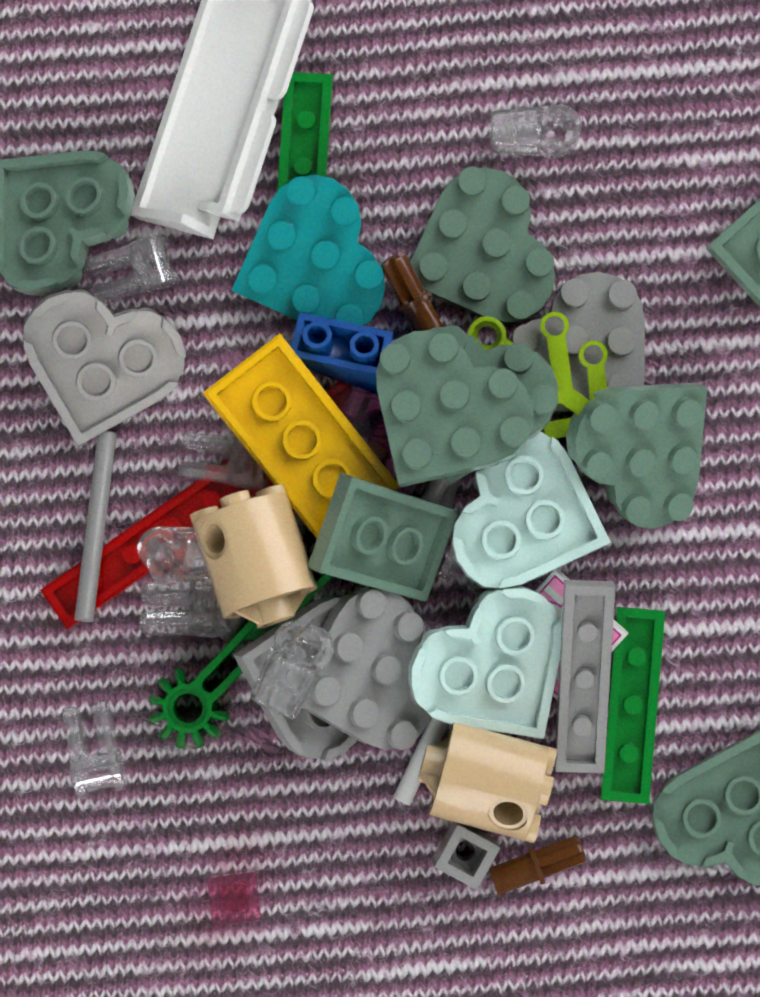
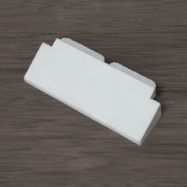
M201 0L133 204L131 216L145 222L214 239L220 217L240 221L241 215L250 205L276 126V117L274 115L279 100L287 92L314 10L312 0Z

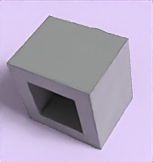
M452 821L434 853L432 861L435 868L477 890L501 847L497 839L483 831ZM465 841L470 842L473 845L472 852L468 856H459L456 853L457 845Z

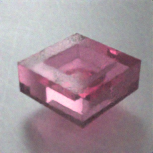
M256 870L207 877L213 927L262 920Z

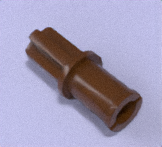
M398 253L386 259L381 264V267L399 302L396 309L398 312H404L413 331H426L435 327H443L428 298L432 293L430 290H424L405 253Z
M572 836L533 851L532 847L527 848V854L496 866H490L489 872L498 896H501L503 893L539 881L541 885L545 884L544 878L584 864L586 856L579 839Z

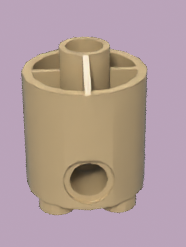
M284 484L262 489L256 493L257 497L250 498L248 490L232 493L220 499L221 509H218V506H213L190 514L223 619L244 617L256 623L257 628L275 625L295 617V613L305 596L318 588L312 569L307 567L309 559Z
M454 722L446 739L435 745L427 744L417 782L425 783L432 794L429 815L534 843L541 821V815L538 814L540 806H547L553 787L554 777L551 776L555 764L557 749Z

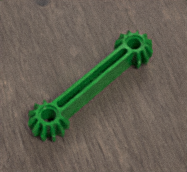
M324 574L316 582L318 588L305 596L297 611L308 605L334 577ZM249 621L191 683H188L183 668L174 670V677L178 685L176 687L168 679L160 678L157 683L167 693V696L150 695L148 700L153 705L163 706V712L153 713L149 716L150 722L157 723L164 719L168 722V725L160 731L159 737L165 740L171 736L174 730L179 731L176 738V747L181 749L185 747L189 733L192 734L193 742L197 748L205 746L202 728L212 737L218 738L222 732L211 720L215 718L221 721H228L230 713L224 710H215V703L241 677L243 672L238 665L213 692L207 689V680L246 639L254 641L278 624L257 628L256 623ZM187 693L197 696L203 707L200 717L193 722L182 719L177 711L179 699Z

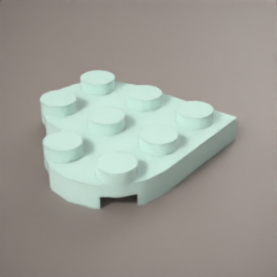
M541 431L535 437L528 440L514 458L496 466L476 470L475 483L479 497L468 504L454 524L452 547L457 564L469 579L484 589H505L521 586L611 543L568 453L554 437L550 438Z
M524 586L490 589L481 593L477 603L472 607L465 625L431 629L423 635L421 642L416 646L408 665L409 686L414 700L432 718L453 725L455 722L484 730L544 739L561 649L562 622L558 618L554 606L542 594Z

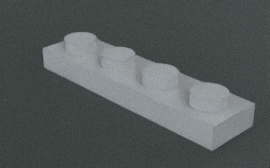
M564 580L555 739L557 755L554 767L556 772L604 773L615 603V584L613 581Z

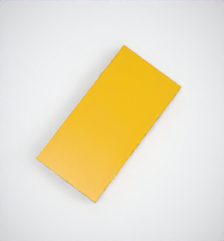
M280 333L202 393L272 484H284L291 508L316 539L318 538L340 473L393 490L399 488L396 480Z

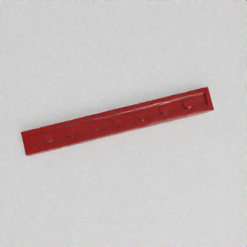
M338 382L326 390L343 414L353 390L371 396L364 389ZM364 396L356 415L357 418H363L370 401L369 397ZM381 410L371 412L363 422L347 415L345 417L357 429L379 414ZM245 448L103 546L95 611L197 541L190 514L213 506H218V509H221L220 499L232 493L248 490L250 498L257 497L256 493L258 491L274 486ZM81 562L40 590L66 629H71L81 622L74 620Z

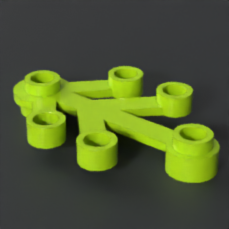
M549 312L542 318L540 330L543 336L547 338L550 366L558 384V404L562 403L572 412L579 415L584 406L595 398L592 395L594 392L608 388L604 366L607 361L608 352L605 345L596 340L585 342L579 349V361L587 368L590 400H588L576 391L572 384L566 334L569 330L568 319L560 312ZM480 317L469 327L468 334L473 336L484 350L500 345L513 344L506 338V330L503 324L494 317ZM550 317H558L563 321L564 329L559 335H550L546 331L545 323ZM492 327L497 334L495 342L491 345L481 344L478 340L480 329ZM595 345L601 349L602 359L597 364H589L585 360L584 351L588 346ZM571 417L550 421L544 428V434L555 439L566 437Z

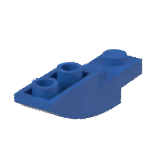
M299 312L291 348L308 369L344 384L378 395L376 369L380 362V354L387 345L392 344L395 340H393V332Z

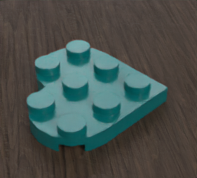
M316 174L295 177L280 187L268 205L231 291L295 320H298L300 312L358 325H365L370 322L382 304L385 291L384 273L373 253L357 242L361 228L359 205L350 191L335 179Z

